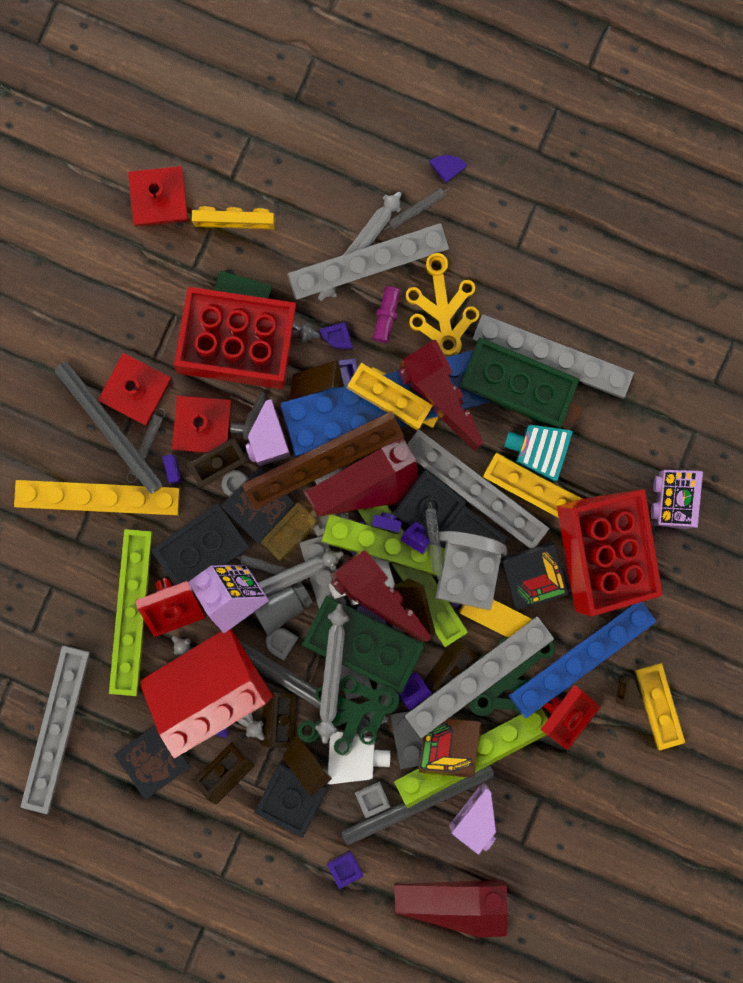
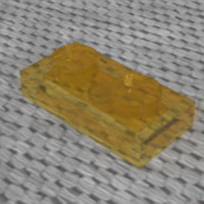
M298 502L261 542L279 561H283L314 529L319 521Z

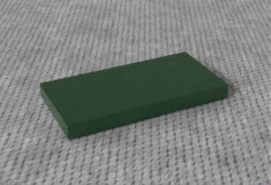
M479 337L459 388L550 427L561 429L579 378Z
M326 595L302 646L326 657L329 630L333 625L331 620L328 619V615L335 611L338 604H342L344 612L349 616V621L343 624L345 638L341 665L383 686L391 687L401 694L425 644Z

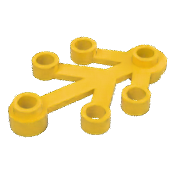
M434 253L428 257L426 269L430 275H433L437 306L424 297L416 287L409 288L405 298L409 304L418 305L438 320L440 332L427 324L424 316L421 314L412 315L409 326L414 331H421L431 340L436 339L445 357L459 354L462 347L461 336L470 324L475 323L479 318L477 308L467 307L463 312L461 321L451 330L450 319L465 299L474 294L475 284L470 280L462 281L459 291L448 304L444 273L447 270L448 261L443 254ZM433 262H439L442 268L434 270L431 265ZM468 284L472 287V291L465 293L462 290V286ZM410 292H417L419 298L414 301L408 295ZM473 311L476 317L473 320H469L466 317V312ZM420 318L423 324L420 327H415L412 323L413 319ZM445 341L452 342L453 348L451 350L443 348Z

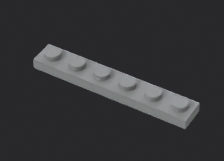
M439 223L287 273L295 300L430 256L434 253L448 250L449 247L442 225Z
M483 314L472 341L477 342L478 338L481 337L577 377L580 383L622 399L625 398L634 372Z
M418 430L407 444L420 466L529 549L535 548L550 529L421 430Z
M322 536L299 543L305 561L314 557H323L326 552L325 550L329 548V544L321 542ZM326 566L320 573L310 577L319 609L326 595L333 598L329 583L333 581L330 575L336 568L331 569ZM344 596L335 599V600H337V601H339V602H341V603L347 605ZM341 665V680L346 676H352L358 683L372 688L369 678ZM349 680L345 684L347 690L352 689L354 686L353 680ZM345 692L346 699L348 700L361 696L355 692L352 694Z
M536 616L404 716L420 738L424 737L554 639L553 636Z
M62 646L20 808L44 814L50 812L91 652Z

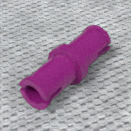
M384 287L381 307L376 312L378 319L374 336L372 337L376 342L387 344L390 341L393 321H396L398 316L396 309L401 290L398 288Z

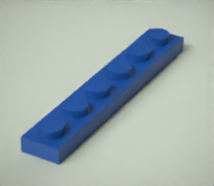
M643 602L630 605L508 696L524 718L529 717L656 623V620Z

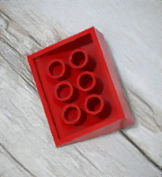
M188 287L174 361L177 374L284 390L296 303Z
M645 489L580 499L557 506L575 612L592 617L663 596Z
M232 629L226 633L220 631L139 681L158 733L173 758L178 757L262 707L273 697Z

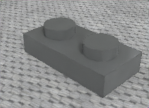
M410 710L390 714L400 769L419 766L423 738H420L404 716Z

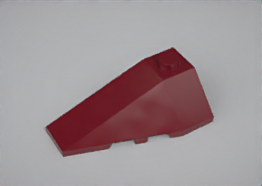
M437 340L429 342L404 358L399 364L400 369L398 370L402 382L405 385L409 384L411 390L418 397L432 404L431 409L473 450L479 448L483 441L471 413L467 409H462L463 395L460 388L450 381L449 374L453 372Z
M402 437L304 492L318 517L346 513L358 509L366 510L378 506L396 505L418 476L417 462Z
M365 549L354 554L330 575L333 579L331 584L339 594L343 595L345 593L350 599L420 642H427L432 638L410 609H404L401 606L403 604L402 596L390 586L387 587L384 582L388 580V577Z
M504 880L394 884L395 913L479 938L507 936V886Z

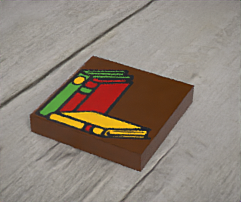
M446 719L426 734L422 742L419 772L475 778L481 722Z

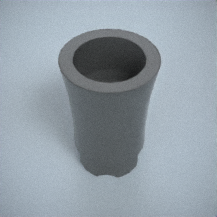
M298 582L292 587L289 586L268 596L269 601L254 611L269 637L282 625L304 612L305 608L313 605V602L302 583Z

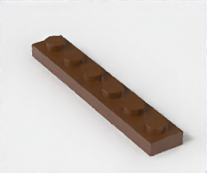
M391 411L242 484L244 492L254 508L257 509L404 437Z

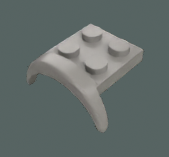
M455 531L439 532L440 542H446L442 561L443 570L440 572L435 599L491 610L500 559L507 556V547L501 542L475 534Z

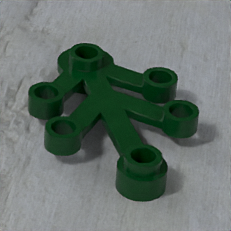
M502 637L501 639H499L497 646L500 643H502V641L506 640L508 637ZM554 642L548 643L549 651L547 653H542L540 650L493 686L469 702V707L473 713L479 716H486L492 713L494 709L515 710L520 713L511 699L497 698V696L504 690H516L528 680H519L518 678L541 658L548 659L553 656L555 652ZM479 698H487L488 703L485 707L478 706Z
M346 676L341 680L343 691L348 694L355 692L369 699V701L359 705L338 695L337 707L345 711L336 714L332 724L334 727L347 722L348 724L342 737L334 743V750L337 754L342 756L350 754L352 751V741L364 715L371 712L374 713L369 726L360 732L359 737L361 742L366 745L376 743L378 739L377 732L384 716L393 713L399 705V696L394 689L383 686L374 690L358 683L352 676ZM353 680V688L347 690L345 687L346 682ZM323 686L319 687L315 692V697L320 703V694ZM387 695L389 702L386 705H381V697ZM311 720L302 722L298 727L299 738L309 744L317 742L321 735L315 727L322 720L318 722ZM311 726L312 734L305 736L304 729ZM371 731L373 739L367 742L364 739V735ZM342 742L347 743V749L344 752L339 750V745Z

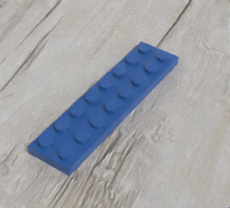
M473 350L446 357L453 372L449 374L450 381L458 388ZM398 371L383 375L415 394L409 384L405 385L402 382ZM348 385L280 403L295 457H299L387 414V412L346 388ZM461 390L463 395V404L461 406L463 410L491 403L488 400ZM430 409L424 421L434 419L439 416L432 409ZM396 418L400 428L409 426Z

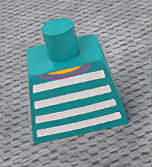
M528 425L524 436L509 431L504 447L519 451L515 461L517 464L551 482H556L573 431Z

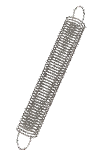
M441 188L439 191H434L430 197L428 195L421 202H417L412 208H408L403 214L400 213L395 219L392 218L389 221L390 226L393 228L406 217L409 218L418 211L426 210L430 204L434 205L438 199L442 200L446 193L443 194L444 191Z
M164 417L157 418L150 425L152 426L149 429L151 431L148 433L150 435L141 442L143 443L140 446L142 448L138 452L143 459L147 456L146 453L150 450L149 447L153 444V438L156 436L155 433L159 430L158 427L161 425ZM130 469V474L135 475L134 472Z
M429 508L427 511L431 513L426 514V522H428L427 530H429V548L431 547V565L433 564L432 570L437 571L438 578L439 572L443 570L442 563L440 564L442 557L439 546L437 515L435 509L431 511Z
M246 555L241 557L247 567H249L248 563L251 568H258L260 571L262 569L264 572L266 570L268 573L270 571L271 574L274 572L275 575L286 571L283 566L272 565L270 562H263L261 559L259 561L257 558L247 557Z

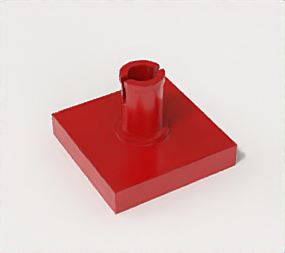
M182 166L128 172L133 224L135 227L188 221Z
M122 353L98 401L147 426L172 378Z
M177 396L172 450L207 453L229 440L232 401Z
M163 578L165 587L162 586L161 580H158L155 584L158 592L135 600L139 613L154 637L206 618L204 610L188 581L173 586L171 579Z
M575 685L563 700L554 697L550 700L553 704L548 702L542 706L552 715L540 730L566 750H569L601 708Z

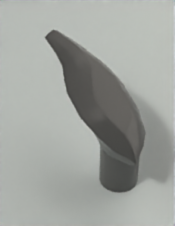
M261 391L247 416L245 424L234 422L231 424V433L242 434L245 440L248 439V435L264 405V391Z

